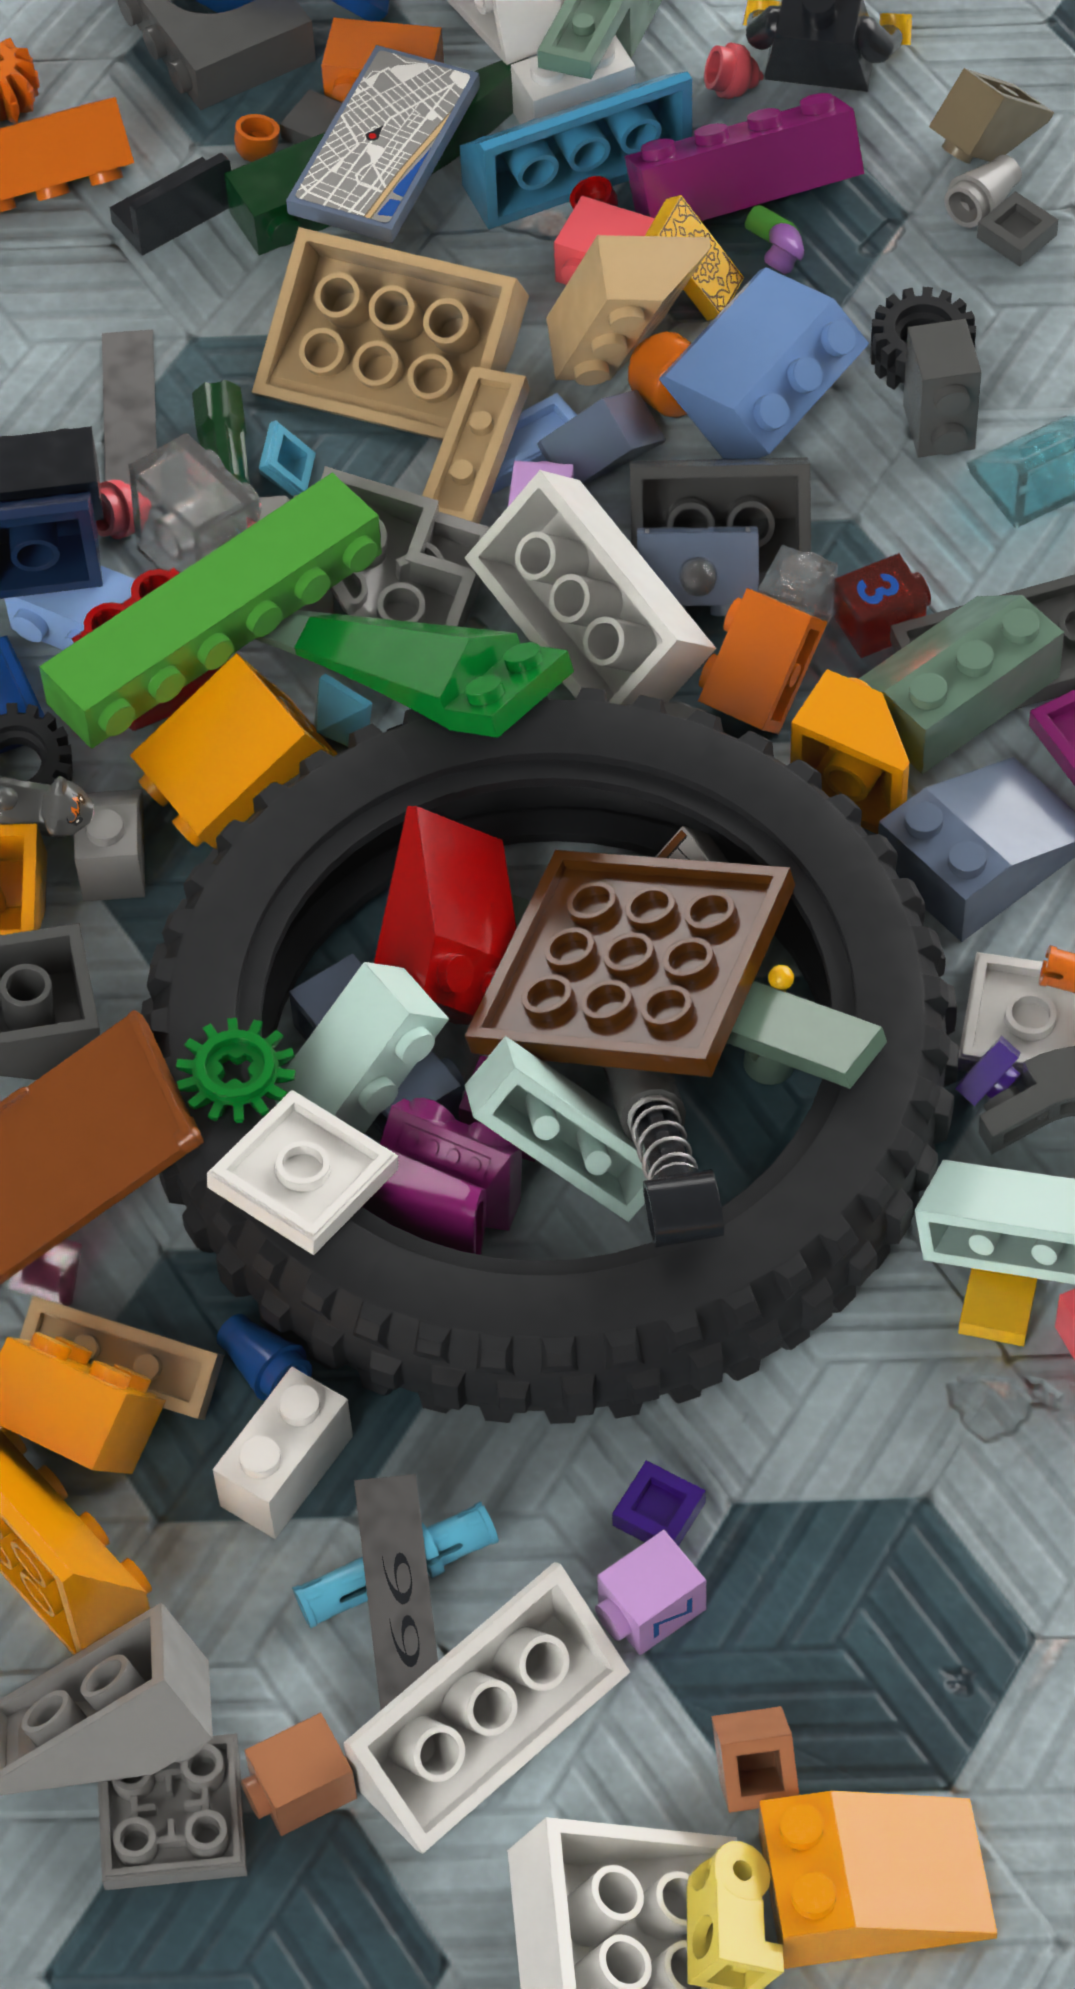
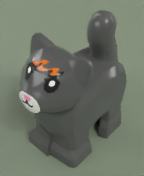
M58 776L52 785L0 777V824H37L42 836L63 838L64 836L77 833L92 821L94 815L93 801L79 785L72 781H67L62 776Z

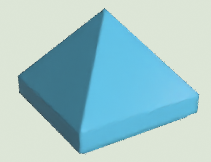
M275 420L269 424L259 472L262 476L294 497V495H299L308 489L316 453Z
M325 673L319 678L314 719L317 733L348 746L349 734L370 724L372 702Z

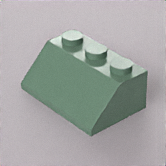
M1023 595L976 596L859 679L866 682L872 689L883 693L909 762L923 775L1059 678L1064 631Z

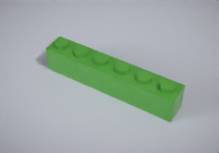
M333 472L40 665L39 668L47 705L91 749L110 736H117L123 733L135 719L159 703L172 700L184 686L208 670L221 667L233 653L257 637H264L270 634L282 620L306 604L310 605L319 601L331 587L352 573L361 572L369 567L375 558L382 554L379 515Z

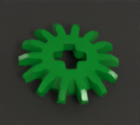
M236 1017L227 1018L228 1031L217 1033L211 1023L204 1026L203 1030L208 1040L203 1045L191 1038L187 1040L184 1046L195 1055L194 1060L177 1058L176 1069L193 1076L177 1081L179 1091H200L187 1101L189 1107L193 1110L202 1108L214 1101L208 1114L210 1120L217 1121L223 1115L228 1105L233 1106L234 1121L236 1123H243L244 1104L250 1103L252 1108L262 1117L267 1115L269 1108L261 1097L264 1095L269 1099L281 1101L288 1092L274 1085V1083L291 1082L296 1077V1070L279 1068L295 1058L292 1048L275 1052L274 1049L282 1040L283 1034L275 1030L265 1039L260 1037L263 1022L255 1019L248 1031L239 1030ZM230 1060L233 1064L239 1065L246 1060L249 1061L251 1064L247 1069L250 1080L242 1083L238 1079H232L228 1083H224L221 1081L225 1076L223 1063Z

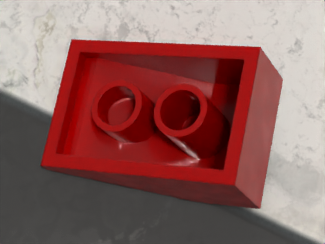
M407 806L374 963L405 968L449 1018L448 1022L470 1025L517 929L503 840L423 808Z

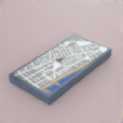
M376 45L286 199L288 214L393 243L480 88L479 73Z

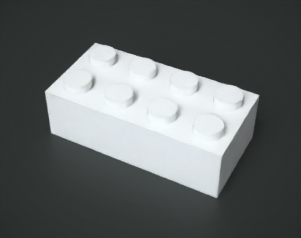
M539 470L464 557L530 642L537 643L542 647L568 650L574 672L563 681V684L575 699L583 687L604 689L609 703L633 705L639 695L669 702L716 649L580 480Z

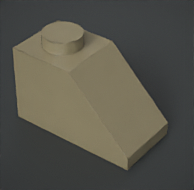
M964 68L929 127L945 138L941 147L957 159L968 164L971 163L974 157L991 162L997 156L1009 153L1046 125L1054 112L1015 84Z

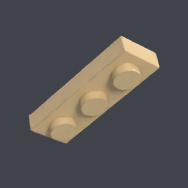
M471 366L422 496L439 501V512L480 524L530 391L526 376Z
M32 1296L19 1339L31 1341L34 1332H39L53 1339L59 1336L79 1344L93 1352L88 1362L89 1364L97 1360L112 1367L114 1364H118L133 1370L151 1380L147 1391L166 1400L163 1408L205 1420L225 1356L36 1296Z

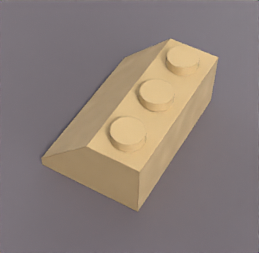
M597 235L546 317L555 380H576L578 384L585 386L610 381L631 358L637 345L649 338L658 328L711 249L709 237Z

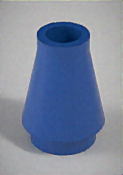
M236 1314L230 1317L218 1331L217 1344L227 1352L260 1400L265 1401L291 1367L309 1377L312 1375V1365L307 1360L306 1351L302 1346L252 1322L244 1314Z

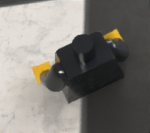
M747 0L742 25L746 26V38L752 47L759 50L769 48L764 75L765 80L868 92L873 63L885 62L896 52L900 45H911L912 14L880 13V21L878 23L875 19L869 17L864 0H781V2L776 0Z

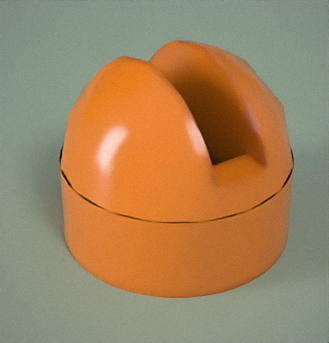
M248 114L240 117L235 124L234 142L236 151L244 160L249 162L275 153L280 132L278 123L274 119L261 114Z

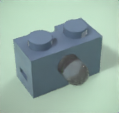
M757 526L637 528V551L685 610L686 606H710L711 615L726 616L733 601L738 597L743 598L746 588L759 592V535Z

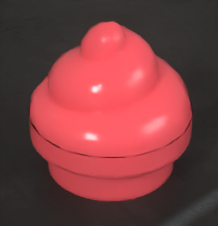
M732 42L728 43L725 47L716 45L709 53L705 65L704 83L707 89L714 90L720 98L733 99L734 97H740L748 89L755 88L759 81L764 79V75L760 71L756 60L750 55V52L744 45Z
M112 479L100 483L104 520L96 521L98 535L122 539L134 534L145 515V507L148 505L147 497L138 492L132 485L126 484L121 480Z

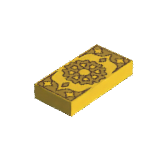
M682 195L667 198L645 236L709 237L711 249L683 290L707 321L713 320L733 299L744 277Z

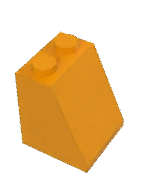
M236 653L140 744L130 756L145 773L138 780L144 790L162 807L170 803L177 811L178 815L172 820V823L178 831L197 848L203 842H206L214 849H217L216 837L229 822L233 820L245 822L254 813L253 798L269 784L276 782L283 785L299 774V762L318 750H323L332 756L338 753L323 735L317 733L315 726L287 694Z

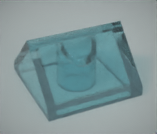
M1063 416L966 462L970 474L1015 529L1075 500V416Z

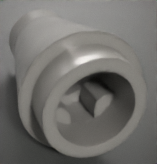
M999 155L993 161L952 179L944 199L945 207L950 217L963 227L972 228L978 226V222L1001 204L1012 188L1020 182L1022 171L1019 164L1008 155Z

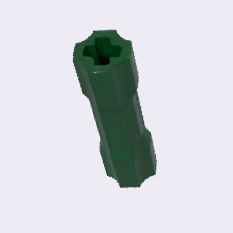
M228 380L216 383L204 382L192 392L197 439L200 442L205 486L203 498L209 542L219 547L256 523L253 488L250 485L245 445L246 426L241 387Z

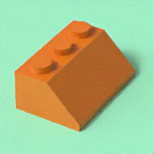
M116 97L98 100L0 128V213L17 208L14 200L16 196L35 191L37 200L43 201L70 193L67 183L69 181L89 176L91 186L123 178L121 167L133 164L134 159Z

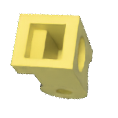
M730 1841L722 1845L711 1858L696 1867L688 1878L687 1975L688 1984L709 1989H764L784 1973L783 1945L765 1941L764 1900H762V1896L768 1890L770 1884L769 1867L758 1850L742 1841Z

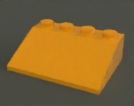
M0 1426V1573L65 1647L75 1655L148 1611L150 1606L147 1594L152 1591V1587L144 1573L131 1559L126 1558L119 1562L106 1548L110 1544L108 1536L90 1513L84 1511L77 1516L64 1501L68 1498V1494L57 1476L46 1465H42L36 1470L24 1457L23 1454L27 1452V1449L20 1436Z

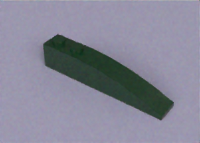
M501 60L474 71L479 73L480 88L432 174L460 156V145L487 136L513 114L511 64L506 65ZM325 132L224 173L229 212L259 256L293 243L298 227L313 231H320L330 227L326 224L288 214L286 202Z

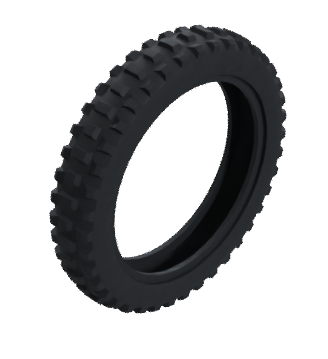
M582 687L576 700H549L547 695L500 737L496 738L451 731L422 714L409 709L404 713L403 724L391 727L384 733L374 724H369L349 734L347 750L335 756L323 750H318L299 762V774L283 785L276 782L269 784L253 798L254 813L245 822L237 820L229 822L216 837L217 849H213L203 863L195 866L184 882L186 899H182L177 909L171 912L162 931L164 943L157 944L150 963L146 986L151 998L142 1002L141 1014L150 1026L176 1085L179 1080L193 1077L176 1069L177 1058L194 1060L195 1055L184 1044L191 1038L203 1045L208 1040L203 1030L204 1026L211 1023L217 1033L228 1031L227 1018L237 1017L238 1029L245 1031L249 1030L254 1019L262 1021L260 1037L264 1039L277 1030L284 1006L289 998V991L294 988L297 979L314 953L333 931L358 908L391 885L407 806L423 808L501 839L504 846L518 843L553 841L592 843L627 849L655 857L679 829L685 826L707 832L714 839L729 863L790 867L796 886L774 935L794 959L809 985L815 1003L882 1026L887 1043L851 1089L822 1079L810 1110L795 1136L778 1158L747 1189L722 1207L724 1236L657 1248L651 1242L616 1253L580 1259L531 1261L501 1259L462 1252L412 1235L390 1225L363 1207L315 1255H312L207 1188V1172L263 1117L252 1108L250 1103L244 1104L243 1123H236L234 1121L233 1106L231 1105L227 1106L225 1112L217 1121L210 1120L208 1114L214 1101L202 1108L193 1110L189 1107L187 1101L200 1091L180 1092L190 1115L194 1118L201 1132L204 1143L159 1173V1178L169 1203L186 1206L187 1209L182 1214L183 1224L195 1246L203 1252H215L220 1281L235 1297L251 1295L258 1302L260 1321L268 1329L280 1336H286L294 1332L307 1342L309 1357L327 1369H338L348 1365L358 1370L362 1387L383 1396L390 1394L393 1390L400 1387L418 1393L422 1407L425 1409L446 1414L450 1409L460 1410L465 1404L479 1406L485 1421L510 1423L514 1412L545 1411L550 1424L575 1423L577 1416L594 1415L595 1408L606 1406L609 1407L615 1419L639 1415L643 1402L659 1399L660 1395L667 1393L677 1404L700 1397L702 1389L722 1382L723 1373L728 1374L733 1380L739 1381L759 1371L761 1359L781 1349V1347L785 1350L794 1349L810 1337V1330L814 1331L828 1320L832 1313L841 1312L856 1297V1286H861L882 1265L891 1252L890 1244L900 1243L911 1226L915 1208L920 1201L919 1191L927 1189L937 1170L938 1154L935 1151L934 1144L947 1141L954 1104V1095L944 1089V1087L957 1081L959 1045L951 1041V1038L948 1036L955 1032L957 1003L954 986L947 984L940 978L945 972L946 958L937 932L924 926L925 902L912 880L908 878L899 879L897 876L898 853L888 839L880 834L868 836L861 828L862 810L848 796L839 794L829 797L822 791L821 773L806 762L798 759L785 765L774 758L772 741L752 731H748L739 739L723 733L721 718L696 709L687 719L668 715L662 699L639 695L633 705L627 704L625 706L609 703L604 689ZM230 1060L223 1063L225 1076L221 1081L224 1083H228L232 1079H238L242 1083L249 1081L250 1077L247 1068L251 1063L247 1060L239 1065L233 1064ZM264 1095L261 1097L269 1108V1112L277 1105L275 1100L269 1099Z

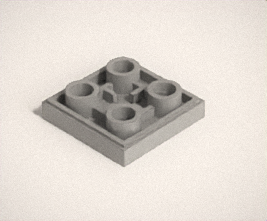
M237 1733L213 1736V1739L207 1742L194 1757L184 1762H173L153 1775L98 1782L102 1882L105 1890L247 1876L240 1753Z

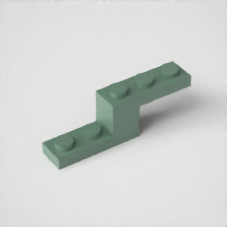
M565 0L537 50L538 68L592 79L615 35L629 57L632 58L662 0Z

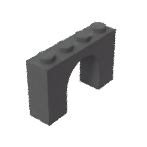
M118 0V5L125 21L129 26H138L151 56L155 60L162 58L168 67L170 78L177 91L181 94L187 92L200 111L316 60L312 20L296 0H255L236 9L213 14L190 12L177 7L169 0Z

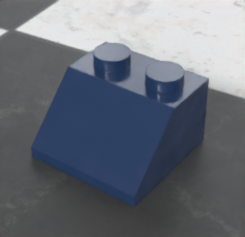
M91 492L71 495L59 494L53 497L14 502H0V599L103 586L98 531Z

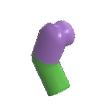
M761 204L755 205L746 218L745 228L772 244L771 248L764 255L765 263L784 275L792 271L796 260L801 261L804 256L801 233L792 222Z

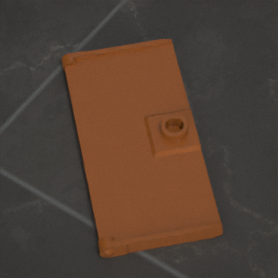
M136 1010L130 1012L125 1018L32 1084L19 1088L0 1102V1285L204 1143L201 1132L186 1107L150 1026L144 1016Z

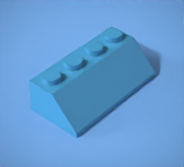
M688 71L662 75L460 145L462 186L488 230L570 202L569 198L573 188L580 181L588 177H605L612 186L629 181L624 156L640 152L641 146L649 141L667 138L675 142L692 137V77Z

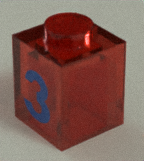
M900 553L837 577L834 581L833 616L860 658L891 647V625L926 616L927 606L931 604L930 590L924 577L919 572L912 573Z

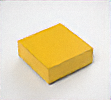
M971 1268L958 1334L1024 1347L1036 1292L1037 1278Z

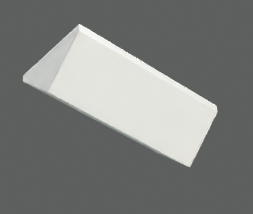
M552 1563L343 1742L346 1759L353 1770L355 1788L416 1851L422 1854L630 1673V1670L561 1564Z

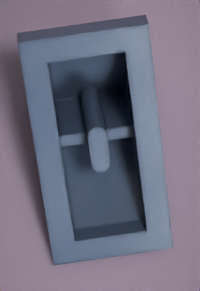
M633 390L600 399L541 439L537 445L546 461L559 464H573L574 479L580 480L585 485L663 444L666 438L638 390Z

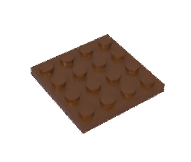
M555 850L464 1035L471 1053L490 1055L500 1041L507 1036L542 1061L712 1077L796 886L790 867Z

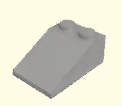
M162 1602L0 1699V1796L153 1775L173 1762L189 1760L200 1752L207 1742L213 1739L209 1660Z

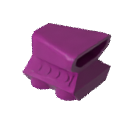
M403 1098L392 1105L380 1145L398 1155V1170L362 1207L390 1225L421 1239L458 1251L482 1255L485 1228L509 1231L520 1205L522 1150L481 1122L467 1125L457 1121L449 1110L434 1100L414 1098L409 1101Z

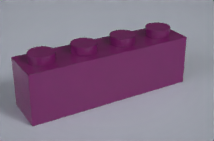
M829 93L809 95L800 100V106L783 111L776 108L754 111L747 116V121L731 126L722 123L708 124L697 128L694 131V136L675 142L667 138L652 140L643 144L640 152L624 156L635 212L652 218L656 217L667 198L682 195L698 218L704 221L865 174L854 109Z

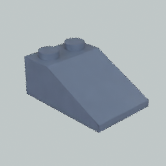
M1014 757L925 787L879 821L878 834L886 837L898 853L896 874L899 879L908 878L915 883L925 902V909L961 942L1075 858V811Z

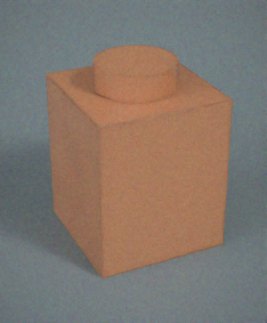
M782 1706L711 1716L719 1781L729 1813L759 1809L761 1800L799 1795L792 1733Z
M321 1712L244 1750L250 1776L241 1780L244 1793L257 1818L261 1819L270 1815L280 1836L357 1799L353 1770Z

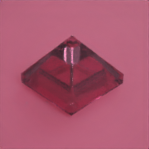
M65 1239L9 1278L8 1289L70 1306L74 1296L82 1244Z

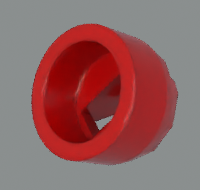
M592 176L580 181L573 188L569 198L573 209L581 196L618 207V197L610 181L602 176Z

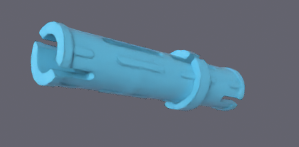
M481 1501L427 1528L422 1522L427 1572L431 1578L445 1573V1565L490 1544L493 1545L499 1542L493 1522ZM363 1557L307 1583L292 1587L297 1603L310 1629L339 1613L368 1601Z

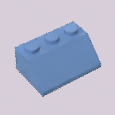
M765 267L755 274L661 375L659 380L723 459L761 458L769 455L869 345V342L834 298Z

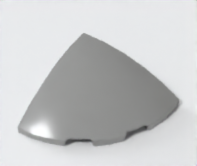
M325 466L321 479L333 472L379 515L382 554L376 557L365 570L354 572L331 587L336 600L345 614L464 627L482 584L481 578L464 557L490 527L439 512L438 500Z

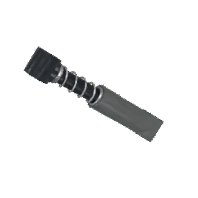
M603 1067L624 1134L634 1142L639 1160L642 1163L644 1176L647 1179L643 1181V1193L649 1230L654 1247L724 1236L723 1213L716 1178L712 1169L699 1171L696 1160L692 1157V1149L686 1141L687 1134L683 1127L686 1111L673 1073Z

